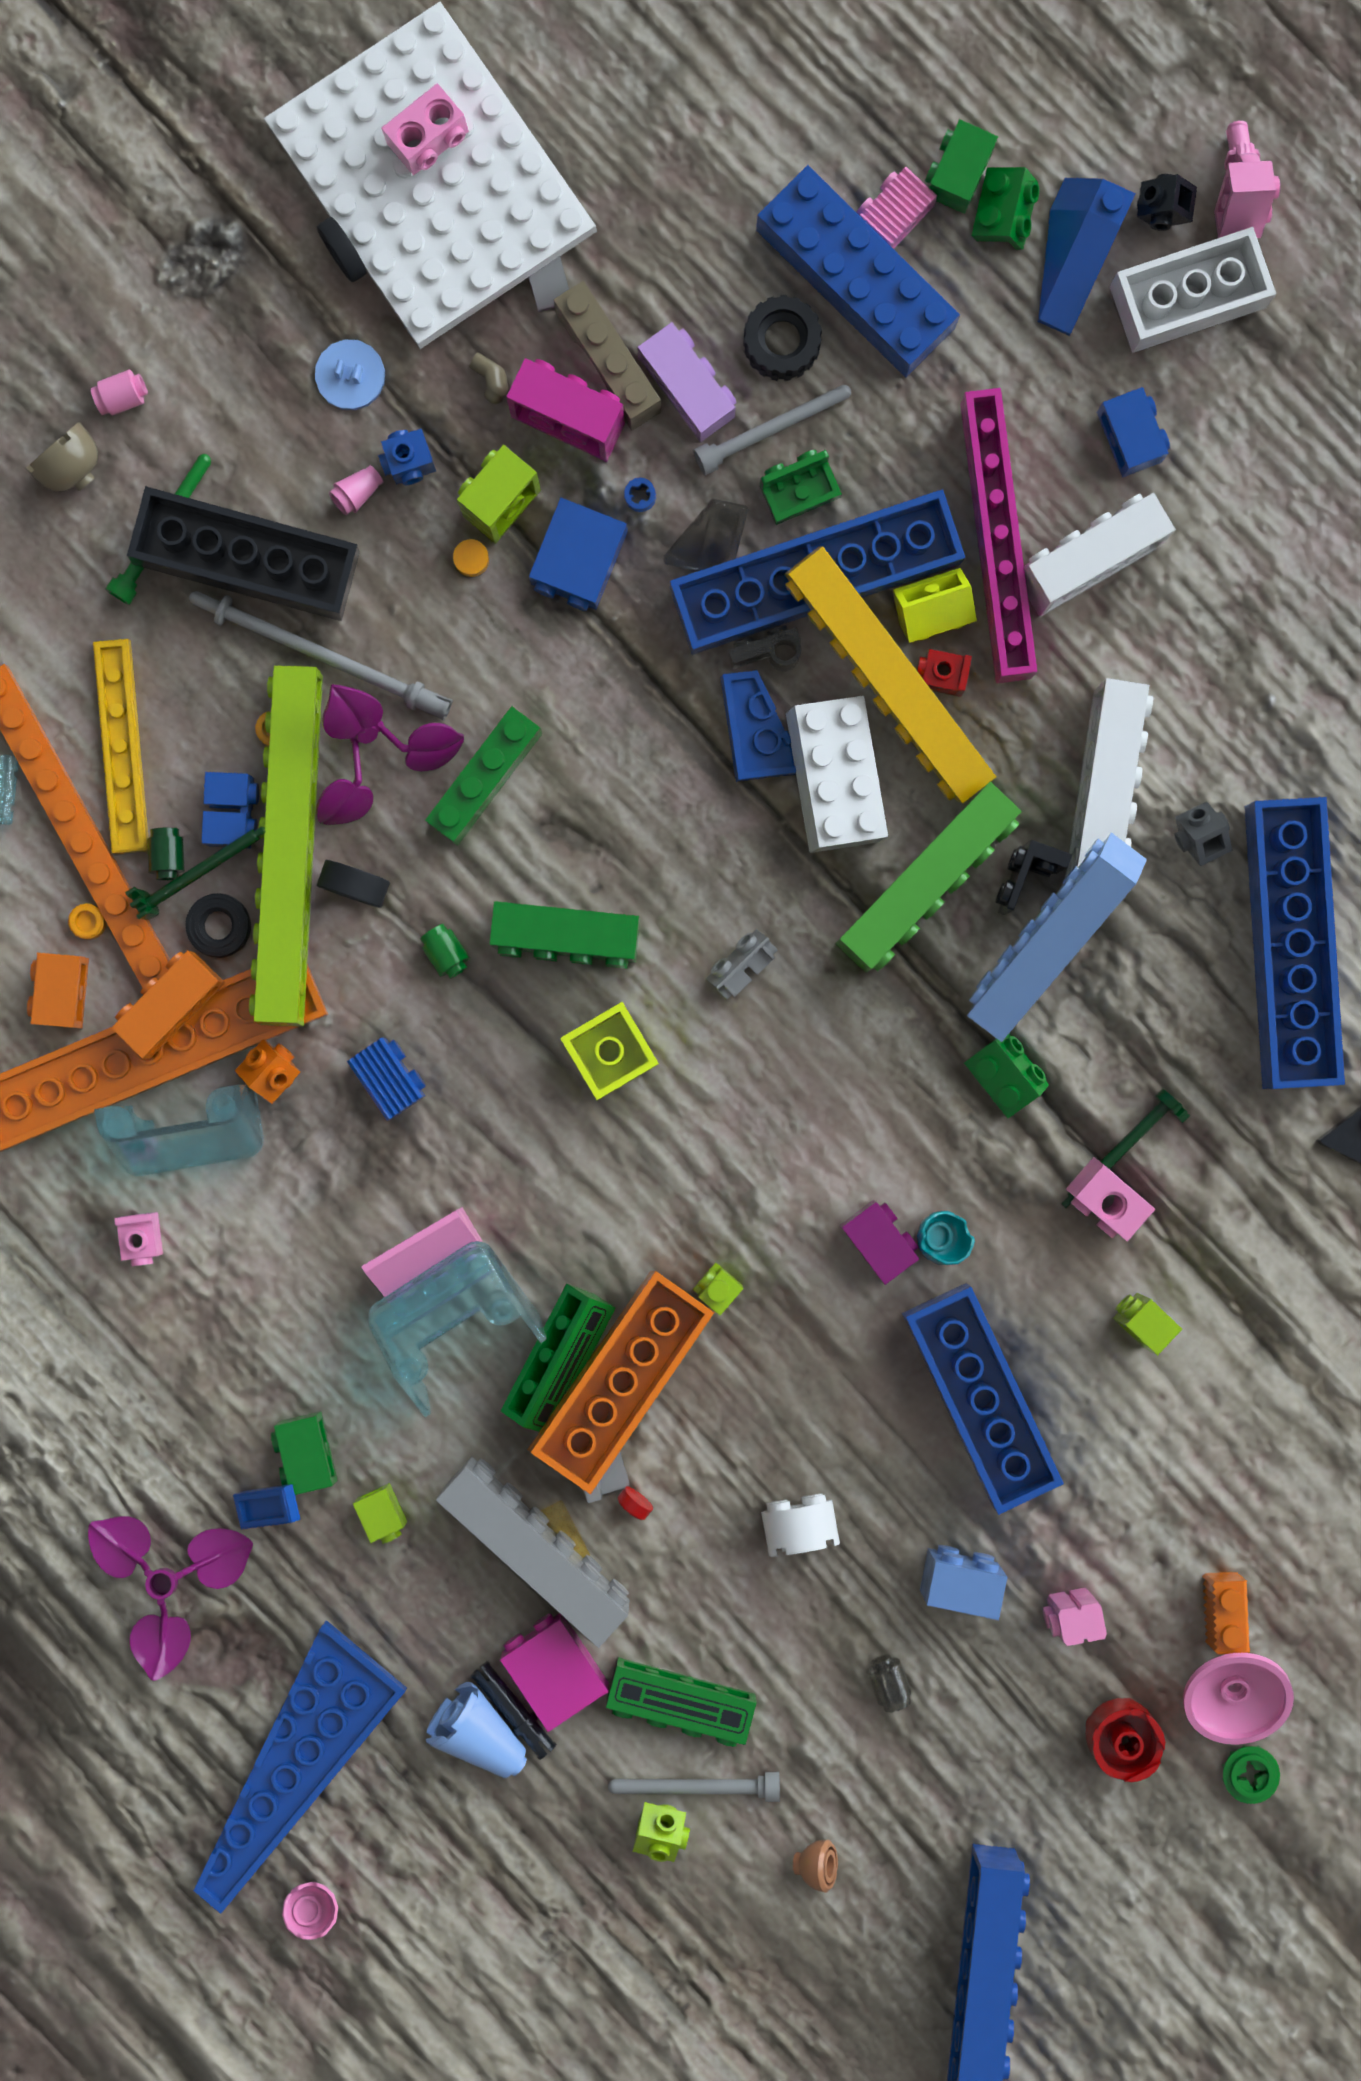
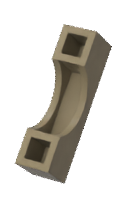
M584 280L553 299L555 313L574 343H577L586 353L607 390L620 398L619 402L624 407V420L630 430L633 431L661 413V399Z

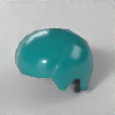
M938 1211L931 1213L921 1221L917 1234V1243L926 1259L937 1265H955L970 1256L975 1238L969 1233L965 1219L950 1211Z

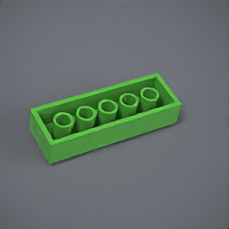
M990 781L835 944L865 973L872 968L877 972L881 970L895 955L890 949L897 942L901 946L906 944L920 929L915 923L921 917L925 920L931 917L945 903L940 897L946 891L952 894L970 877L966 870L971 865L976 869L994 852L995 849L991 846V843L995 839L1001 843L1017 828L1020 823L1015 818L1022 811Z

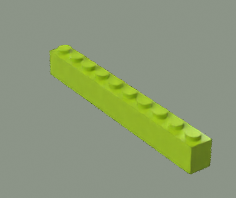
M274 666L273 677L269 676L267 681V694L269 698H272L271 711L266 712L265 728L266 732L270 733L269 747L265 746L263 763L264 767L268 768L267 782H263L261 787V799L263 803H266L265 817H261L259 822V828L263 826L266 833L260 836V838H264L263 852L258 853L257 870L259 874H262L261 888L256 889L255 905L256 909H260L259 923L254 924L253 941L255 945H258L257 959L252 960L251 977L252 980H256L255 994H251L249 1000L250 1016H254V1022L260 1025L304 1027L323 675L317 667Z

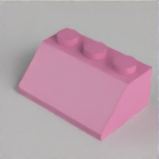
M463 1207L361 1267L387 1301L397 1297L399 1302L418 1292L415 1286L417 1283L427 1278L431 1284L448 1274L446 1266L456 1260L463 1265L480 1255L477 1248L484 1243Z

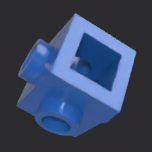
M422 428L411 432L399 430L388 435L387 440L381 441L384 453L378 456L385 476L392 474L396 485L400 483L406 486L413 485L422 481L424 475L436 472Z

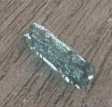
M0 755V825H11L13 822L14 811L10 809L11 806H14L17 777H14V772L18 771V761L11 755Z

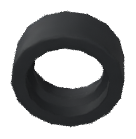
M327 859L324 862L317 882L319 888L377 908L382 907L390 884L388 880L371 873Z

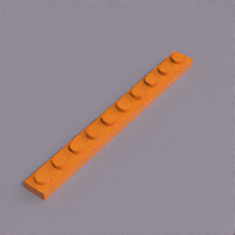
M3 664L0 666V731L143 988L151 979L156 977L159 980L168 971L166 964L170 958L149 920L138 919L136 916L138 910L130 906L133 900L125 893L131 889L11 670L7 665Z

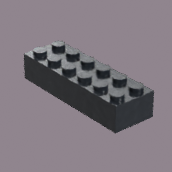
M145 486L127 557L135 566L342 621L360 553L358 544Z

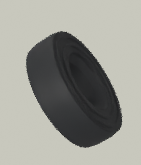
M333 217L321 222L317 226V231L347 279L355 282L367 273L366 267L338 222Z
M214 893L200 898L192 905L186 917L185 927L188 939L195 949L207 956L222 958L235 954L246 944L251 931V920L247 909L239 900L226 894ZM214 912H224L231 919V931L223 939H213L205 930L206 919Z

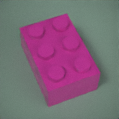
M525 358L506 396L511 418L607 462L625 425L624 407L619 402L620 398L607 390L602 389L599 393L588 388L587 382L575 375L568 374L567 377L554 372L555 368L551 364L543 360L536 359L533 362Z

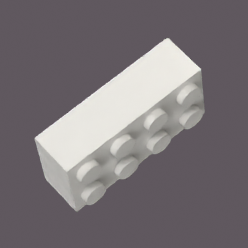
M1253 227L1119 271L1110 285V290L1132 353L1265 309L1276 295Z
M1154 493L1145 498L1141 494L1132 497L1121 505L1123 508L1115 513L1114 516L1107 512L1091 522V527L1083 534L1076 530L1060 540V545L1051 553L1045 548L1029 558L1030 563L1024 566L1027 594L1039 617L1153 552L1166 542L1176 529Z
M864 696L795 705L786 713V719L791 738V748L796 767V777L809 852L814 853L878 843L887 838L888 832Z

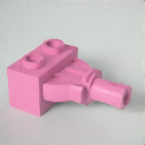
M1234 121L1228 125L1226 130L1229 146L1224 163L1226 173L1214 210L1218 238L1250 227L1254 228L1256 237L1261 238L1265 224L1271 221L1273 199L1279 197L1280 179L1279 176H1274L1272 161H1260L1259 150L1255 149L1253 143H1250L1247 122Z

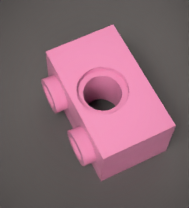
M1095 1157L1090 1160L1066 1188L1075 1197L1071 1204L1085 1216H1088L1091 1212L1098 1216L1101 1220L1096 1225L1112 1239L1118 1233L1123 1239L1128 1241L1155 1211L1153 1206ZM1109 1195H1114L1113 1204L1106 1209H1102L1103 1200Z

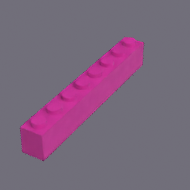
M1001 388L965 392L960 407L996 684L1029 680L1037 673V664Z

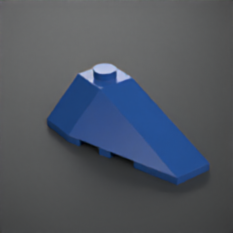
M1064 178L1049 211L1044 274L1038 314L1039 323L1068 336L1071 335L1136 193L1105 179Z

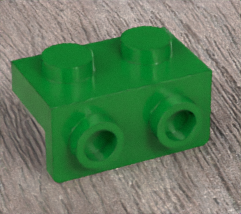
M987 167L971 235L977 242H1009L1016 250L1024 249L1026 238L1031 232L1033 206L1039 198L1038 181L1026 167Z
M810 450L797 457L798 462L786 467L783 463L777 464L764 472L765 476L761 477L759 487L776 525L841 498L842 493L828 463L829 455L827 450L819 453L816 450Z
M1010 1034L1002 1042L995 1038L964 1062L1007 1119L1040 1097L1049 1086L1043 1070L1029 1060L1024 1053L1021 1042L1016 1037L1010 1036Z

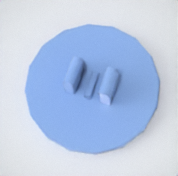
M345 339L331 344L321 353L315 367V381L320 394L329 404L342 410H357L369 406L379 397L385 384V368L381 357L370 345L359 340Z

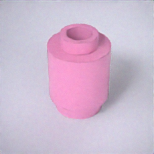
M130 369L97 382V386L91 388L94 403L101 415L110 413L113 416L144 404L143 396L148 394L141 375H134Z

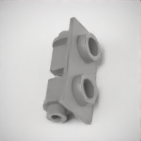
M756 929L753 933L743 936L738 941L736 949L727 958H722L715 963L711 969V974L706 980L716 987L726 1000L731 996L735 998L752 981L744 970L749 966L758 975L775 959L774 954L778 950L769 941L768 937Z

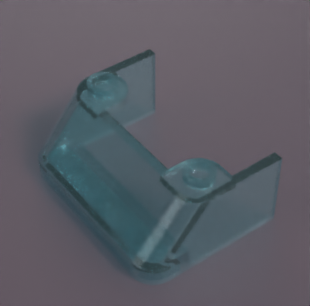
M475 1241L468 1243L376 1302L369 1310V1328L394 1378L424 1417L430 1415L431 1411L427 1387L421 1381L428 1372L427 1358L421 1351V1348L477 1312L481 1311L487 1320L495 1325H507L522 1317L540 1343L547 1339L540 1314L493 1249L484 1242Z

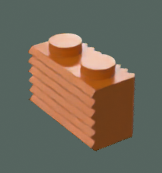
M1238 1572L1205 1573L1202 1576L1205 1579L1203 1585L1206 1587L1203 1590L1206 1594L1203 1597L1206 1601L1203 1605L1206 1610L1203 1613L1207 1616L1204 1619L1207 1622L1204 1627L1207 1629L1205 1635L1208 1637L1205 1642L1218 1655L1250 1653L1247 1580Z

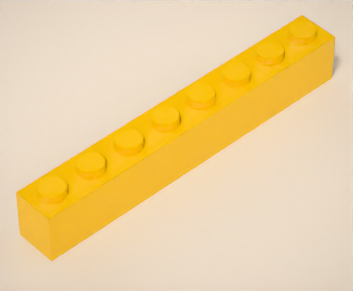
M823 546L816 548L784 574L789 580L785 584L788 591L797 602L801 599L806 602L811 609L807 613L810 620L818 630L821 631L825 628L833 638L829 642L832 649L841 659L847 656L855 668L851 670L854 678L863 688L869 685L876 697L872 700L876 707L885 717L888 714L892 715L898 723L894 730L906 745L910 742L914 744L920 752L915 756L928 773L932 770L941 780L937 786L949 801L955 798L956 801L963 804L997 777Z

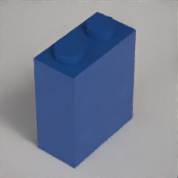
M560 497L529 575L531 585L535 586L534 591L549 598H554L555 594L567 598V604L582 611H587L588 607L597 610L628 533L627 523Z

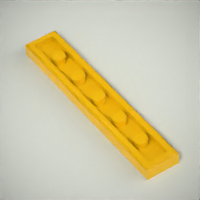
M129 639L93 642L111 852L112 854L146 852L147 838L149 836L131 641Z

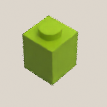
M390 1483L358 1497L353 1503L370 1543L380 1539L382 1544L402 1535L400 1529H403L408 1521Z

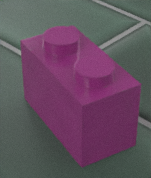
M873 1200L843 1222L840 1227L881 1282L886 1285L919 1260L915 1254L919 1246L907 1231L900 1234L893 1223L898 1218L885 1202L879 1206Z

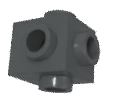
M1208 802L1175 817L1178 832L1174 835L1179 848L1183 852L1188 851L1200 866L1233 851L1229 836L1230 826L1225 815L1221 811L1216 812Z

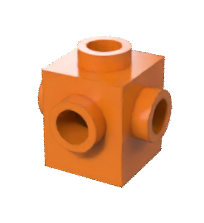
M262 1039L235 1069V1072L250 1089L271 1104L275 1102L285 1089L291 1086L294 1079L300 1074L299 1069L291 1062L295 1056L282 1044L278 1043L274 1047L265 1039Z

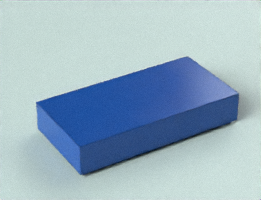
M292 1484L241 1491L233 1494L241 1530L293 1523L301 1519Z

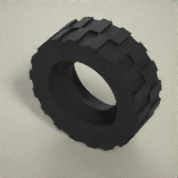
M780 295V297L776 298L774 296L767 298V301L760 302L756 305V309L750 312L744 328V353L746 358H749L752 368L757 369L760 375L770 377L771 380L778 381V379L789 381L796 376L798 378L804 375V372L807 369L810 370L813 366L814 360H817L820 351L822 327L818 323L819 317L816 312L814 313L811 310L810 305L804 304L797 297L790 298L787 295ZM776 322H789L799 332L800 343L797 349L788 355H777L771 352L765 343L767 329Z

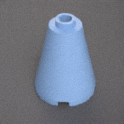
M465 1682L459 1685L455 1690L460 1694L453 1701L446 1698L434 1714L427 1728V1733L431 1738H427L426 1742L435 1749L502 1778H507L510 1775L516 1776L526 1764L527 1759L524 1757L526 1748L477 1686L472 1682Z

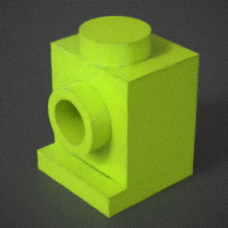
M716 1262L693 1288L698 1297L720 1316L744 1289L740 1282Z

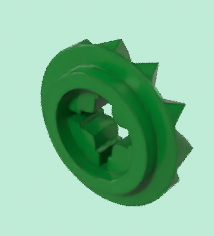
M1243 1745L1242 1748L1236 1751H1230V1756L1226 1763L1222 1764V1781L1230 1795L1240 1802L1246 1804L1261 1803L1269 1799L1278 1788L1280 1782L1279 1765L1272 1754L1260 1746ZM1247 1761L1255 1770H1261L1254 1775V1787H1252L1246 1777H1240L1241 1774L1246 1772Z

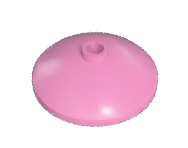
M1231 1653L1209 1660L1191 1675L1183 1693L1185 1713L1193 1728L1210 1740L1232 1745L1256 1742L1273 1734L1289 1717L1294 1701L1293 1689L1284 1670L1272 1660L1252 1653Z

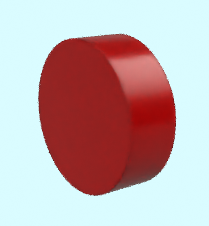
M626 1486L617 1497L621 1507L639 1520H645L653 1510V1506L648 1499L631 1487Z

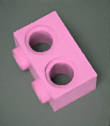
M438 83L381 128L387 145L413 176L420 170L429 169L436 162L440 154L449 147L454 148L459 145L465 138L466 133L469 132L464 114ZM439 118L449 119L445 124H434ZM412 140L421 141L416 147H407V144Z

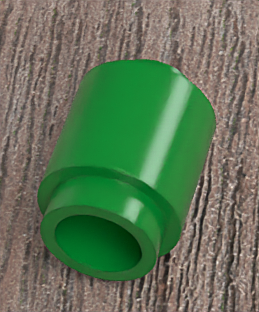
M440 924L420 938L424 945L422 950L440 977L448 975L452 979L468 968L465 962L470 957L452 929L448 930L444 924Z

